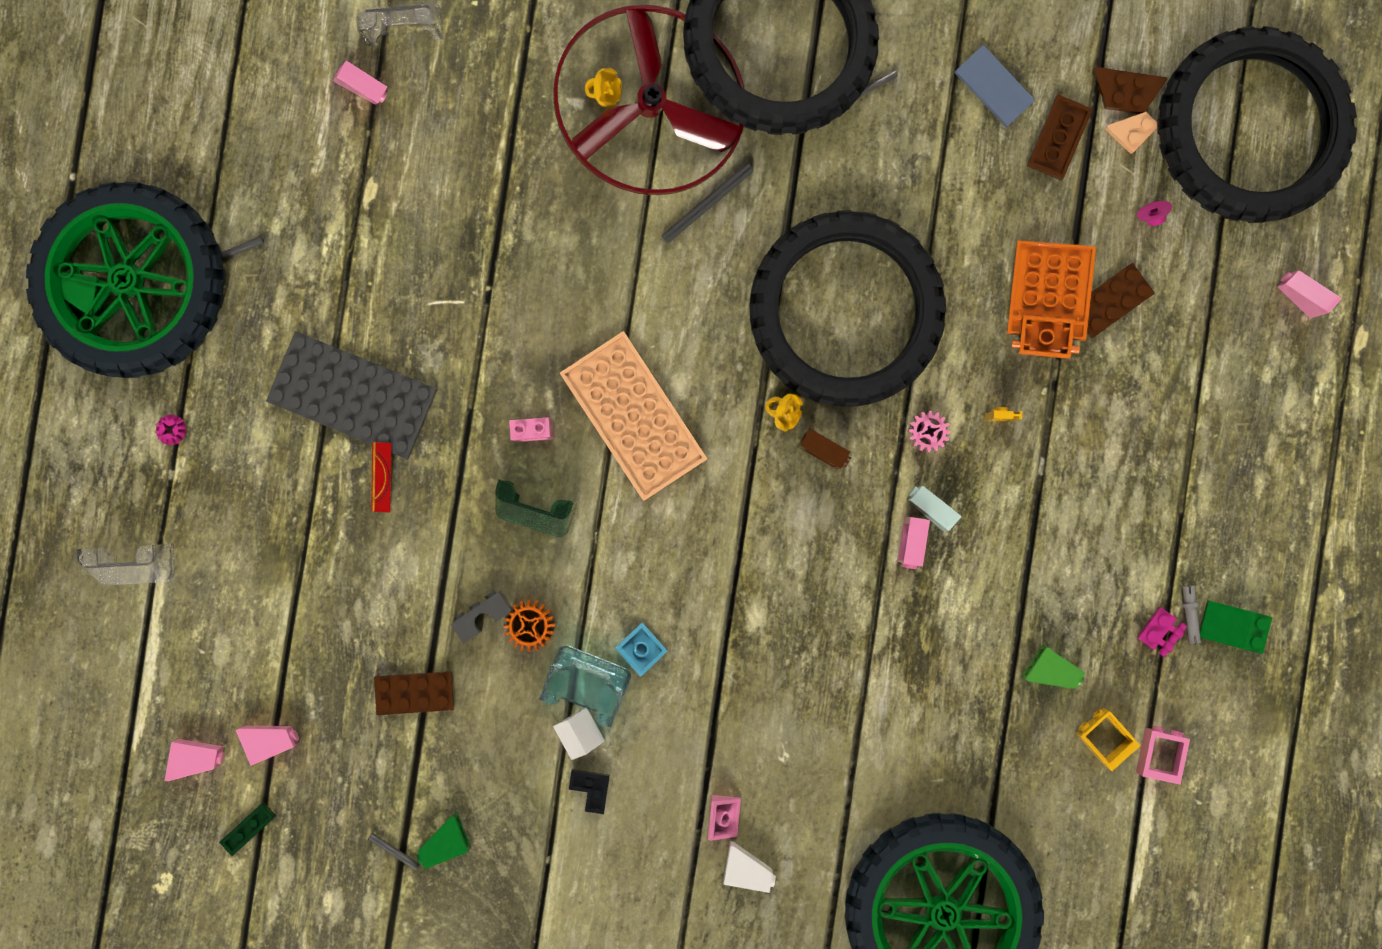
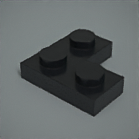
M576 769L571 770L569 790L588 792L585 812L604 814L610 775Z

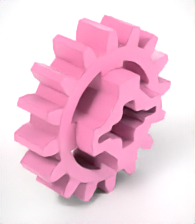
M928 411L927 415L921 412L920 418L918 416L913 417L916 422L909 423L912 426V429L907 431L912 433L909 440L914 439L913 446L919 445V451H922L924 448H926V452H930L931 448L934 452L938 451L937 446L942 448L944 447L943 441L949 440L946 437V434L951 433V431L946 430L949 423L944 424L945 417L938 418V412L932 415V411ZM929 419L936 421L938 425L931 423ZM920 423L921 429L919 432H917V427ZM935 428H936V430H934L932 433H930V435H929V434H927V435H926V434L922 435V433H924V432L927 431L928 429H935ZM941 431V436L937 441V435ZM920 438L927 440L929 444L921 442Z

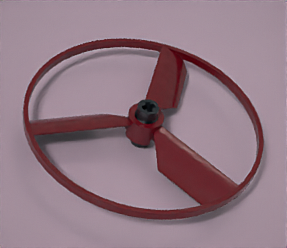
M631 5L616 8L603 13L584 25L568 43L560 58L554 79L553 104L562 136L572 153L590 172L608 184L622 190L644 195H668L696 187L716 174L730 158L740 140L743 124L740 123L738 126L666 99L664 89L654 83L661 70L662 61L653 23L646 12L667 14L683 21L686 14L656 5ZM626 13L643 86L638 91L635 104L607 109L573 137L571 141L563 125L558 104V82L564 60L572 46L587 30L607 18ZM713 33V42L722 51L731 65L738 85L744 88L741 73L734 58L723 42ZM662 109L678 137L719 152L730 149L725 158L705 176L689 184L669 189H644L623 184L603 174L587 161L589 157L639 115L646 118H654L660 114Z

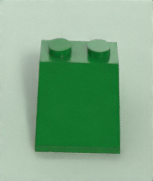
M1207 600L1199 630L1200 638L1263 655L1273 617Z

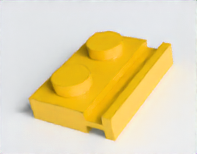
M996 407V409H991V412L985 413V421H1017L1022 419V411L1014 413V411H1008L1007 407Z

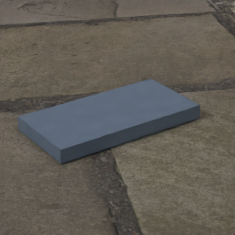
M984 45L954 72L1006 128L1035 101Z

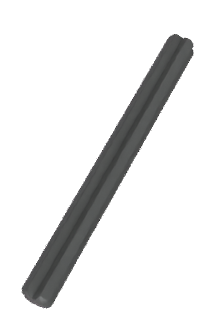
M746 163L664 232L662 238L667 243H670L753 173V168Z

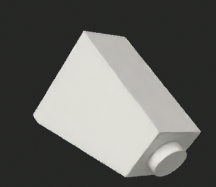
M730 841L723 877L724 885L770 893V887H774L776 878L773 875L772 868L735 842Z

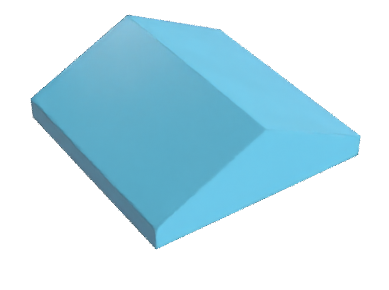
M643 623L615 647L640 677L667 652L665 647Z

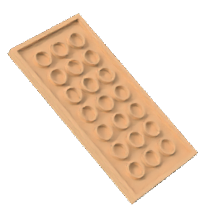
M624 331L560 372V375L643 501L707 460V457Z

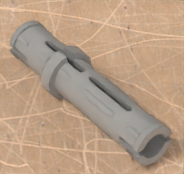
M1184 585L1182 586L1184 603L1182 604L1186 613L1188 643L1195 644L1196 642L1199 644L1201 643L1197 612L1199 603L1196 602L1195 585H1189V587Z

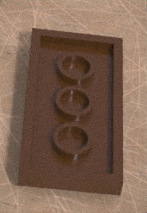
M1057 94L1027 163V167L1062 181L1093 109Z
M1133 263L1126 266L1091 292L1087 334L1091 339L1155 294Z
M452 671L374 677L376 715L454 710Z

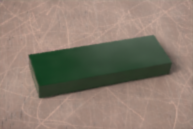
M263 802L219 843L231 856L235 855L276 817L275 813Z

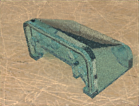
M561 646L552 662L539 700L547 704H556L562 698L595 711L596 721L600 725L611 728L630 681L631 673L621 666L573 647Z

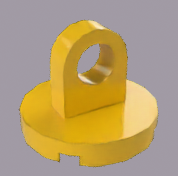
M602 68L597 72L595 78L589 79L585 84L586 95L590 98H595L604 108L615 107L616 102L620 101L622 95V83L620 78H617L616 74L618 73L616 70Z
M790 393L784 396L783 399L772 397L766 402L765 409L770 416L775 418L776 427L786 432L788 429H793L799 422L802 415L800 408L803 406V401L800 396ZM779 404L776 410H771L773 405Z

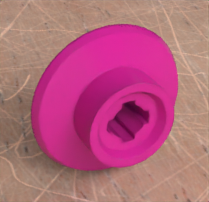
M1167 201L1150 203L1137 212V218L1147 222L1150 226L1160 225L1166 221V215L1170 213L1172 204Z

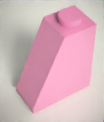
M348 61L341 64L332 80L375 105L379 102L382 103L388 94L385 92L387 86Z
M1299 270L1286 273L1281 278L1282 282L1278 286L1309 318L1329 313L1341 300L1338 295Z
M245 725L236 730L250 766L299 744L298 733L293 730L292 726Z
M183 739L171 742L165 781L179 779L219 767L225 758L224 746Z

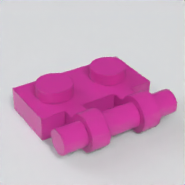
M1158 607L1136 638L1153 650H1155L1157 645H1160L1162 648L1158 654L1165 658L1169 652L1173 651V646L1177 640L1184 636L1183 632L1187 626L1180 622L1177 628L1174 627L1173 624L1177 619L1162 607ZM1170 631L1172 635L1167 641H1164L1163 637Z

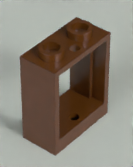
M812 429L806 431L797 446L836 470L846 467L851 459L849 457L850 451Z

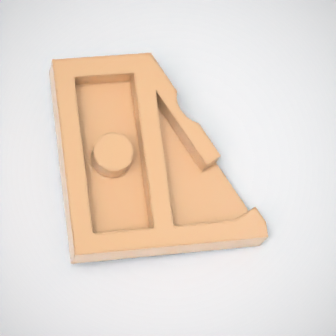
M1147 112L1110 124L1105 130L1132 154L1157 128V122Z

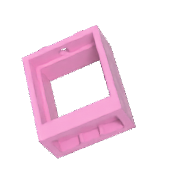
M549 417L509 420L510 438L512 441L525 442L555 439L554 422Z
M904 517L897 561L902 563V567L917 569V566L923 567L930 520Z
M1153 726V729L1145 728L1136 773L1143 777L1181 785L1190 739L1183 736V732L1172 730L1169 733L1165 732L1164 728ZM1156 737L1179 742L1172 772L1149 768Z

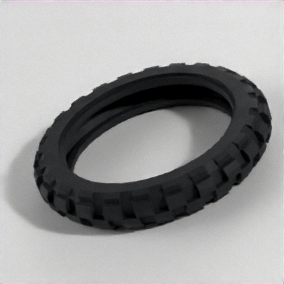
M724 0L689 1L684 20L683 38L686 62L690 68V74L696 86H699L703 96L712 106H716L722 115L731 121L735 120L743 124L745 128L753 131L760 130L773 135L785 133L795 135L807 133V131L815 128L819 129L830 124L831 121L849 110L863 93L872 76L879 51V29L871 0H832L844 20L848 34V54L844 69L838 78L819 94L803 100L790 102L772 101L748 92L739 86L721 65L713 42V21L716 12Z
M1249 26L1230 32L1226 31L1214 36L1193 50L1170 77L1160 101L1159 119H1157V134L1160 135L1161 144H1159L1161 154L1163 159L1165 158L1167 161L1168 171L1174 181L1177 180L1182 186V191L1191 200L1195 199L1201 204L1202 208L1212 214L1217 213L1225 219L1236 222L1246 221L1248 223H1264L1289 218L1315 205L1324 198L1341 179L1344 169L1348 167L1353 154L1351 149L1353 144L1356 143L1357 127L1354 126V119L1357 118L1355 103L1351 102L1349 95L1352 93L1347 80H1343L1338 72L1340 68L1333 59L1328 60L1323 55L1324 50L1313 42L1309 44L1302 39L1303 36L1291 31L1287 33L1279 31V28L1267 26L1262 28ZM1240 60L1267 61L1290 71L1303 82L1311 93L1320 117V142L1310 167L1292 185L1268 192L1242 189L1216 175L1201 157L1192 132V109L1195 97L1202 83L1219 67Z
M840 210L832 213H823L790 228L788 232L771 246L764 256L755 275L750 294L751 330L759 353L769 369L794 392L812 401L830 406L857 407L869 405L887 399L905 389L919 377L933 359L945 327L946 298L943 290L944 285L928 250L926 251L919 243L920 241L912 233H908L901 228L899 224L890 219L881 218L877 214L864 211ZM842 241L859 242L879 249L891 257L903 270L914 294L915 322L910 339L893 362L869 375L837 377L816 370L805 363L793 351L781 328L778 304L785 277L795 263L805 254L829 243Z

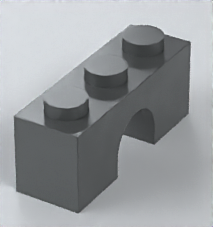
M495 590L485 596L486 601L481 604L479 601L469 607L470 612L467 614L462 612L453 618L455 622L450 625L463 644L482 632L478 625V617L481 613L491 615L496 622L514 610L502 591L497 593Z

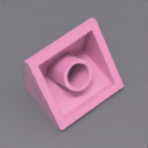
M711 795L708 840L737 837L741 798Z

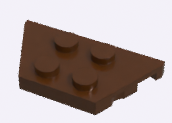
M1094 67L1092 70L1098 82L1097 88L1102 95L1104 108L1108 110L1136 114L1144 113L1167 81V77L1100 67Z

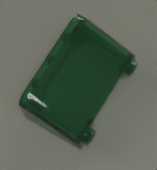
M498 480L495 490V513L498 518L556 537H562L568 533L578 503L570 500H558L552 505L551 511L548 512L518 502L520 495L516 493L513 486L514 483L507 480Z

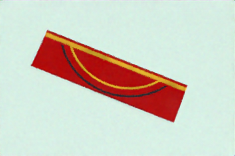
M372 442L371 512L390 513L391 443Z

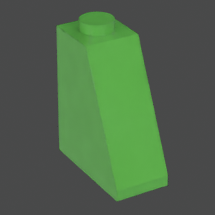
M1041 645L1021 677L1029 682L1075 689L1084 681L1083 676L1085 672L1049 648Z

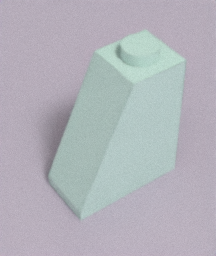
M915 486L908 494L910 497L907 501L942 531H950L962 517L924 486H919L918 488Z

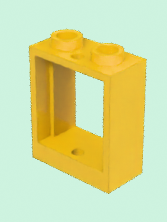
M1103 708L1094 712L1091 720L1082 723L1075 734L1107 769L1113 771L1141 745L1109 710ZM1105 718L1126 739L1106 758L1086 737Z

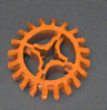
M528 599L526 606L524 601H520V608L514 604L513 609L515 612L511 611L508 613L511 617H504V620L509 622V624L503 625V628H509V631H506L504 634L505 636L511 634L512 637L508 639V642L515 640L516 642L513 645L515 648L521 644V651L525 649V646H527L528 652L532 651V646L537 651L539 650V643L542 647H545L544 639L549 642L551 641V637L547 634L553 635L555 631L549 629L556 626L555 623L549 622L554 619V616H547L551 610L547 609L544 612L545 604L543 603L539 608L537 607L539 604L537 600L532 605L531 599ZM532 610L539 615L535 618H530L523 611ZM518 615L520 617L519 620L521 621L522 626L516 632L514 623ZM543 619L545 629L541 636L537 624ZM534 620H537L532 626L533 630H530L529 628L522 631L527 625L526 621L533 622ZM524 633H528L532 637H535L536 640L527 641L522 639L520 636Z

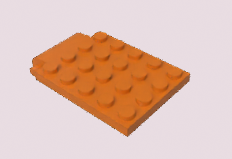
M1017 240L1007 334L1020 335V341L1012 340L1011 348H1019V354L1066 359L1071 358V353L1079 354L1080 346H1073L1072 342L1073 340L1086 341L1096 246Z

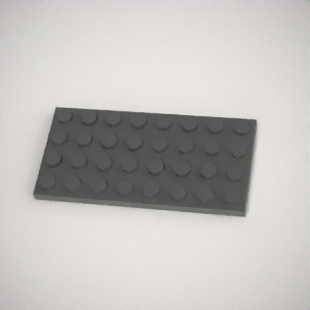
M295 331L266 402L371 445L372 442L391 443V453L409 460L438 389Z

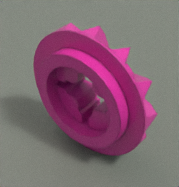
M166 415L161 417L158 423L155 424V433L158 440L164 444H178L186 435V424L179 416ZM167 425L174 426V428L172 429V431L174 432L173 434H165L168 430Z

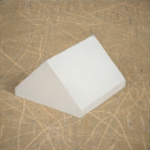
M587 707L553 725L571 760L588 754L605 741Z

